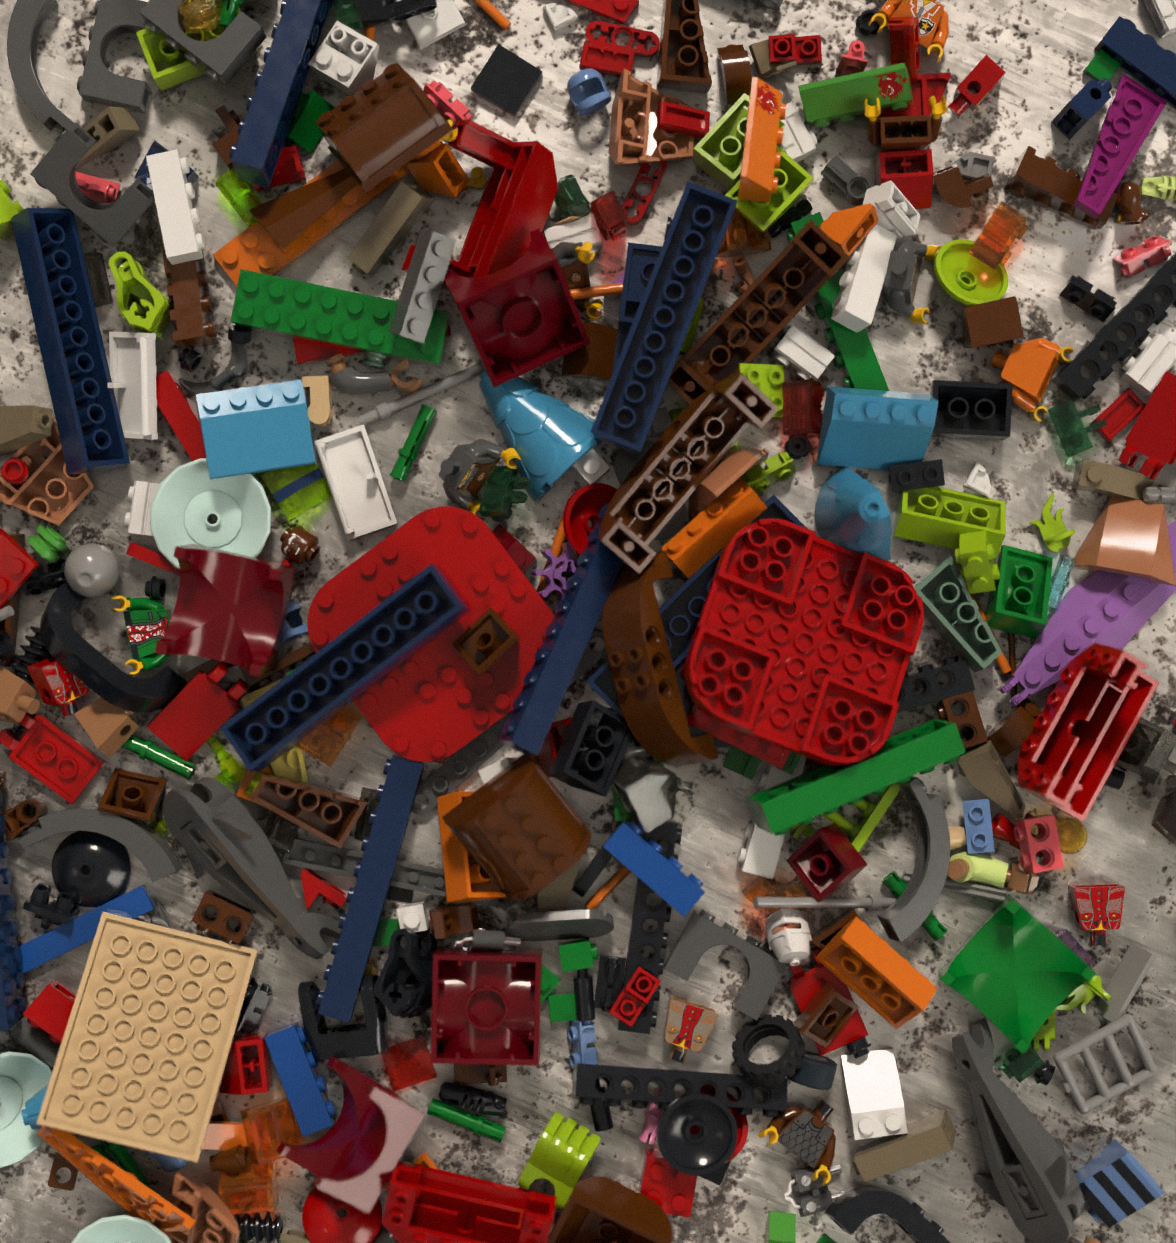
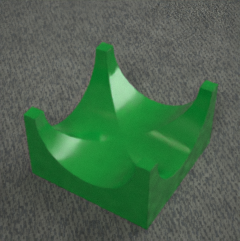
M1011 895L1005 898L939 971L940 980L961 994L983 1013L1022 1054L1030 1047L1033 1037L1052 1012L1075 989L1085 982H1090L1096 975L1095 971Z

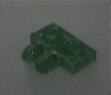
M1071 399L1048 409L1067 457L1092 448L1093 445L1088 433L1107 425L1105 420H1099L1085 428L1081 419L1098 413L1101 410L1099 404L1078 412L1074 400Z
M495 466L486 480L479 508L480 514L483 517H507L509 504H522L527 501L528 497L526 493L513 489L530 488L531 480L524 476L518 477L516 468L510 469L507 466Z

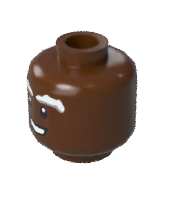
M301 525L293 529L287 528L280 538V541L283 542L281 546L282 553L297 564L311 563L321 548L318 545V537Z

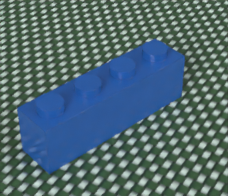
M622 821L603 843V847L685 917L705 893L701 888L704 883L691 873L688 877L681 871L683 865L673 856L667 859L661 853L663 848L652 838L649 841L644 839L640 835L643 830L634 822L630 821L627 824L625 821Z
M297 1021L268 1033L264 1039L302 1136L304 1137L332 1126L336 1120L335 1116L338 1115L334 1102L332 1100L329 1101L326 1091H328V1087L324 1077H319L316 1070L318 1061L315 1059L313 1052H309L304 1027H300Z

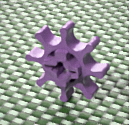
M568 542L562 543L563 551L558 558L552 554L550 549H543L541 554L548 560L547 568L543 571L540 569H533L531 571L532 575H542L546 579V587L538 592L539 595L547 597L551 591H555L559 597L558 603L563 599L567 591V582L574 575L578 566V559L572 557L571 546ZM562 572L568 574L567 578L562 577Z

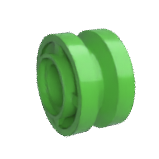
M40 524L36 528L38 535H30L27 542L38 555L56 564L60 559L58 552L65 553L70 547L66 540L54 529Z

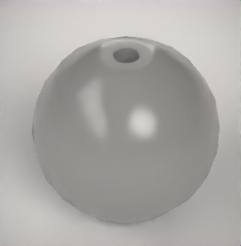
M89 543L83 544L71 551L65 562L64 575L67 584L73 591L81 596L91 598L101 596L113 589L118 581L120 567L116 556L110 549L100 544Z

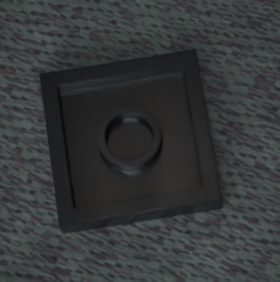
M498 44L471 86V91L511 116L516 117L543 75V72Z

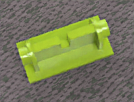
M779 452L765 460V464L768 467L767 470L764 471L759 463L748 469L741 478L755 493L761 494L768 490L771 485L789 479L796 472L794 460L790 458L787 452L783 454Z

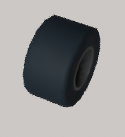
M805 1051V1058H802L801 1067L796 1068L795 1074L787 1078L792 1082L809 1088L829 1090L833 1084L837 1064L830 1058Z

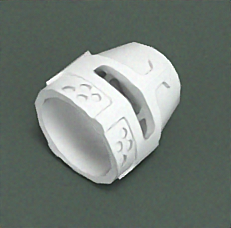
M783 908L771 914L765 923L769 949L773 950L779 962L790 963V966L799 965L800 960L808 957L809 941H812L808 920L802 911ZM793 923L790 926L779 927L783 924Z

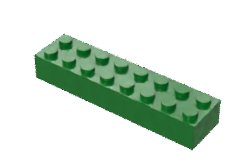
M240 269L230 322L240 326L441 366L451 314L448 311L434 309L423 344L388 333L398 301Z
M936 718L888 738L878 751L863 760L842 766L826 764L746 798L757 827L778 836L789 832V827L798 823L799 825H805L815 820L814 817L819 814H832L839 810L838 806L846 803L848 805L856 804L863 800L862 796L882 793L887 790L886 786L906 783L911 780L910 776L914 774L932 772L935 770L934 766L940 763H953L959 759V755L966 753L956 723Z

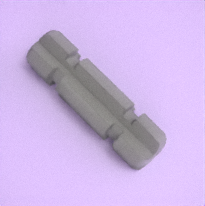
M1146 487L1142 491L1145 502H1154L1155 500L1160 503H1176V488L1159 487L1157 489V487Z

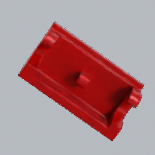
M919 17L889 18L891 65L904 63L909 72V77L916 78L921 69Z
M296 145L282 149L269 189L306 180L300 152ZM254 185V189L256 192L267 189L258 185Z

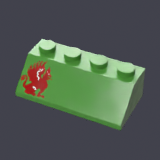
M904 63L798 86L806 120L810 125H814L815 128L829 126L830 121L840 119V122L855 120L857 115L865 114V99H867L868 105L875 106L877 98H879L881 110L892 108V111H901L907 109L908 104H913L909 72Z

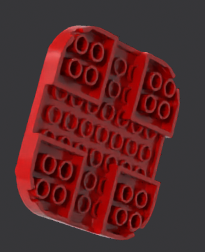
M451 506L431 508L414 516L330 579L315 595L310 605L307 619L309 639L317 653L430 564L440 567L470 610L352 700L387 747L396 754L417 762L438 761L451 756L513 710V702L520 695L524 686V678L535 662V653L542 646L546 637L545 631L555 617L554 613L486 523L467 510ZM489 608H492L520 638L479 676L452 643Z
M775 518L758 520L739 530L722 550L685 660L684 675L688 692L696 706L712 720L802 756L834 766L849 765L863 760L882 747L892 729L899 706L897 698L910 656L915 653L923 626L924 607L922 598L918 597L912 585L914 582L909 575L889 561L866 552L862 554L856 553L815 536L816 532L786 520Z

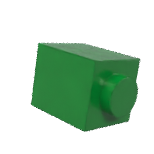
M590 938L558 943L562 972L594 967L593 960L598 959L596 943L591 944Z

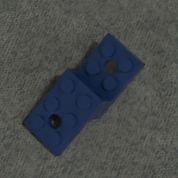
M628 242L613 372L649 282V279L644 276V269L648 266H655L662 246Z

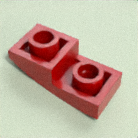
M795 34L769 36L770 63L787 64L796 61L797 65L822 64L821 35L795 37Z
M638 966L608 1013L627 1026L632 1027L661 980Z

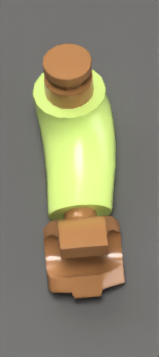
M968 851L951 856L947 875L956 882L976 881L1001 888L1004 887L1006 882V891L1028 895L1033 893L1039 880L1037 873H1025L1019 861H1012L1011 869L1008 870L1009 863L980 853L968 854Z

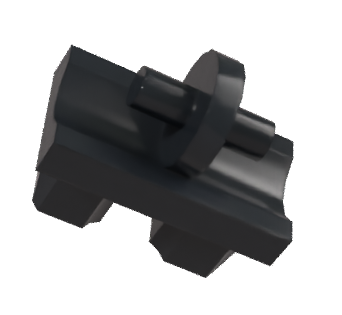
M39 883L34 888L31 896L24 902L23 909L35 913L34 917L42 920L41 928L49 929L51 924L60 926L61 923L68 924L74 915L76 916L79 909L78 906L74 905L75 895L69 892H61L58 898L55 899L50 897L52 888L49 885Z

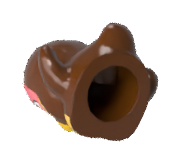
M1124 182L1119 185L1116 192L1118 198L1115 204L1118 210H1120L1117 223L1120 225L1144 223L1150 217V213L1145 212L1140 206L1142 199L1140 186L1135 182Z

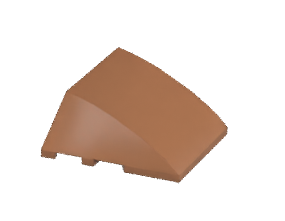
M624 68L611 113L608 153L615 165L692 158L694 137L657 129L658 104L661 101L690 108L693 107L668 93L665 95L652 88L651 83L639 81L630 75V71Z
M53 417L51 436L18 449L9 458H20L27 463L29 475L23 483L15 485L7 482L3 478L2 467L0 468V501L58 526L94 488L87 473L68 475L58 427Z
M732 445L689 496L688 517L693 520L769 451L765 447Z
M1111 495L1069 567L1095 572L1096 570L1149 579L1150 582L1176 586L1165 505Z
M181 1172L175 1174L172 1194L177 1197L176 1207L196 1221L190 1230L165 1232L171 1243H238L240 1234L238 1224L228 1207L215 1192L191 1174Z

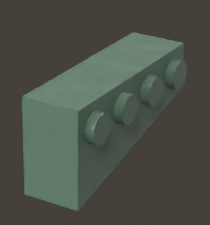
M949 556L942 560L913 587L918 597L922 598L924 616L960 657L967 660L968 666L974 672L984 670L1002 653V650L987 622H984L976 601L970 596L963 577L959 575L955 568L953 558Z

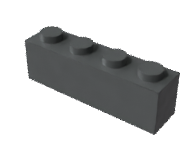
M420 230L388 333L424 344L456 243L455 239L434 231Z

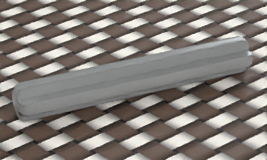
M904 869L902 875L904 883H909L914 870ZM946 877L942 889L944 892L1002 903L1006 897V890L968 881L956 882Z

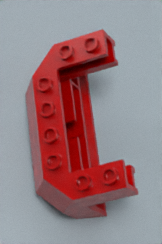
M471 120L457 121L454 128H458L457 137L454 141L449 142L448 146L492 167L458 261L450 259L447 270L452 269L456 274L464 277H481L507 268L524 255L531 242L530 232L538 228L541 232L543 231L558 191L553 152L540 142H513ZM410 245L402 270L408 272L415 249L414 245ZM444 279L441 288L450 291Z
M1094 643L1070 661L1067 667L1062 670L1060 680L1054 691L1049 694L1047 704L1042 713L1036 718L1034 728L1029 737L1022 744L1021 752L1018 755V785L1052 807L1084 822L1160 683L1140 671L1141 669L1146 670L1148 665L1124 650Z
M399 1160L392 1173L382 1224L399 1243H547L557 1197Z

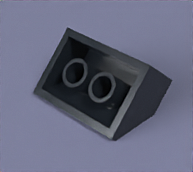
M933 380L930 395L938 400V407L931 437L1002 441L1009 438L1013 384Z
M594 700L578 703L549 775L571 787L607 796L632 736L625 718Z

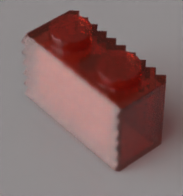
M610 191L591 202V214L594 215L596 224L605 241L611 238L613 241H616L626 235L628 215L625 214L623 205H620V201L617 200L618 196H615L614 191Z
M801 380L782 383L783 435L811 436L821 434L823 420L821 402L824 398V392L820 382Z

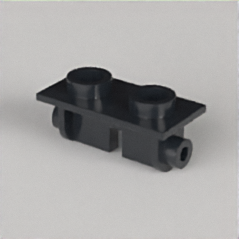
M1072 275L1066 287L1059 295L1086 311L1092 317L1104 322L1116 308L1117 302L1113 300L1114 297L1099 288L1093 294L1090 292L1093 287L1091 283L1082 279L1079 275L1077 277Z
M942 459L889 466L890 474H888L889 484H892L893 492L945 485Z
M62 559L56 564L53 562L48 563V573H44L42 565L38 566L20 588L27 596L39 595L46 590L59 588L66 582L64 575L66 560Z
M600 955L594 1000L595 1008H601L602 1011L608 1012L623 988L626 958Z
M252 977L236 1027V1034L241 1032L250 1036L251 1032H255L262 1014L254 1011L255 1007L265 1009L272 995L270 991L272 986L266 983H262L260 986L256 978Z

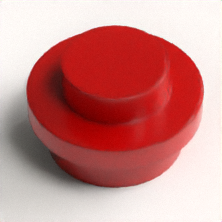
M20 458L7 460L2 467L3 478L11 484L23 483L29 475L27 463Z

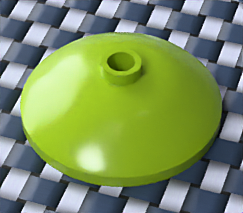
M965 239L953 240L944 244L935 256L934 272L944 291L956 301L973 306L1000 300L1006 293L1008 288L1007 271L997 255L984 245Z

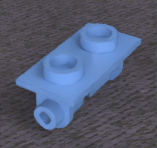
M989 799L962 801L968 854L995 852Z
M577 1020L569 1021L567 1036L571 1043L572 1053L569 1055V1062L572 1069H574L577 1063L598 1065L596 1047L587 1048V1043L596 1042L595 1025L591 1020L581 1022Z

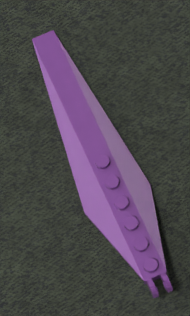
M1176 521L1168 525V533L1176 582ZM1098 570L1068 590L1048 620L1047 625L1011 675L1012 677L999 688L1001 694L1007 693L1017 683L1023 690L1009 701L1012 707H1014L1028 695H1032L1058 682L1062 670L1067 667L1068 663L1094 643L1122 649L1176 591V586Z

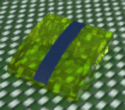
M316 462L311 465L271 470L261 476L290 522L311 508H316L333 497L327 479Z

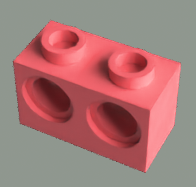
M1039 815L1015 820L1014 836L1020 845L1019 862L1025 873H1039L1064 868L1055 815ZM1034 824L1038 828V834L1035 838L1031 835V827ZM1038 851H1041L1043 854V860L1040 864L1036 861Z

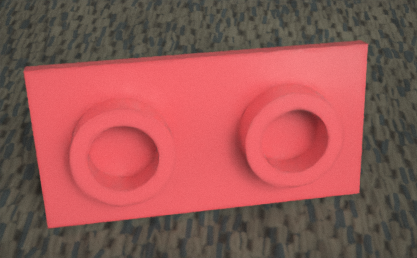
M855 40L851 42L848 54H842L835 73L845 76L865 70L868 59H863L865 46L861 41Z
M434 80L430 84H425L423 91L437 111L446 120L453 121V130L457 121L471 120L473 117L470 114L471 110L460 100L456 99L452 103L448 102L453 98V94L441 82L437 83Z
M76 172L78 186L88 198L98 203H112L117 200L121 186L120 183Z
M1159 236L1150 237L1144 241V244L1138 247L1122 250L1120 252L1121 255L1113 258V261L1122 264V267L1119 268L1122 277H1132L1146 270L1143 260L1147 261L1148 267L1166 261L1168 256L1171 255L1170 248L1166 245L1170 244L1171 241Z

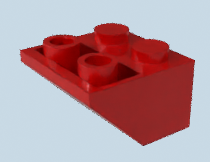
M932 149L879 152L875 159L876 185L880 186L882 183L892 181L915 209H930L934 176Z
M55 980L47 985L25 1010L23 1015L28 1018L27 1022L36 1029L42 1028L50 1034L49 1038L53 1042L61 1045L76 994Z
M267 1033L233 1038L219 1087L220 1093L248 1095L265 1093L272 1088L270 1054L264 1039Z

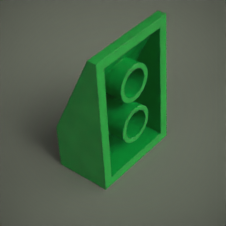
M1002 545L997 562L1000 579L996 580V591H990L985 622H987L990 628L1033 639L1039 635L1047 625L1053 557Z

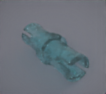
M1060 554L1054 574L1051 576L1049 607L1059 609L1066 587H1069L1070 582L1068 580L1076 559Z

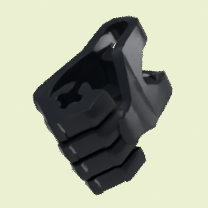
M400 929L391 936L388 958L374 985L373 992L395 1017H419L432 1007L433 954L437 948V939L429 931L425 930L415 933L408 929ZM403 936L407 939L406 949L402 948L400 943ZM423 938H426L427 947L421 950V941ZM413 974L419 981V984H410Z

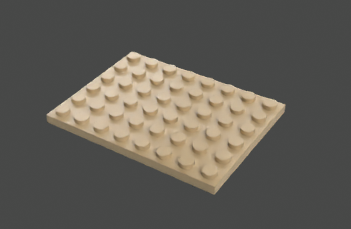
M102 912L36 1124L198 1163L258 950Z

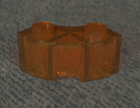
M1001 201L983 227L984 229L975 240L969 253L994 270L999 264L1004 266L1012 254L1009 249L1015 238L1020 240L1028 228L1025 225L1027 217Z
M759 876L741 891L752 903L754 897H814L799 878L789 883L778 884ZM761 908V909H764V910H766V911H769V912H773V913H774V912L778 911L779 909H783V908ZM785 908V909H796V910L802 911V910H805V909H807V908Z

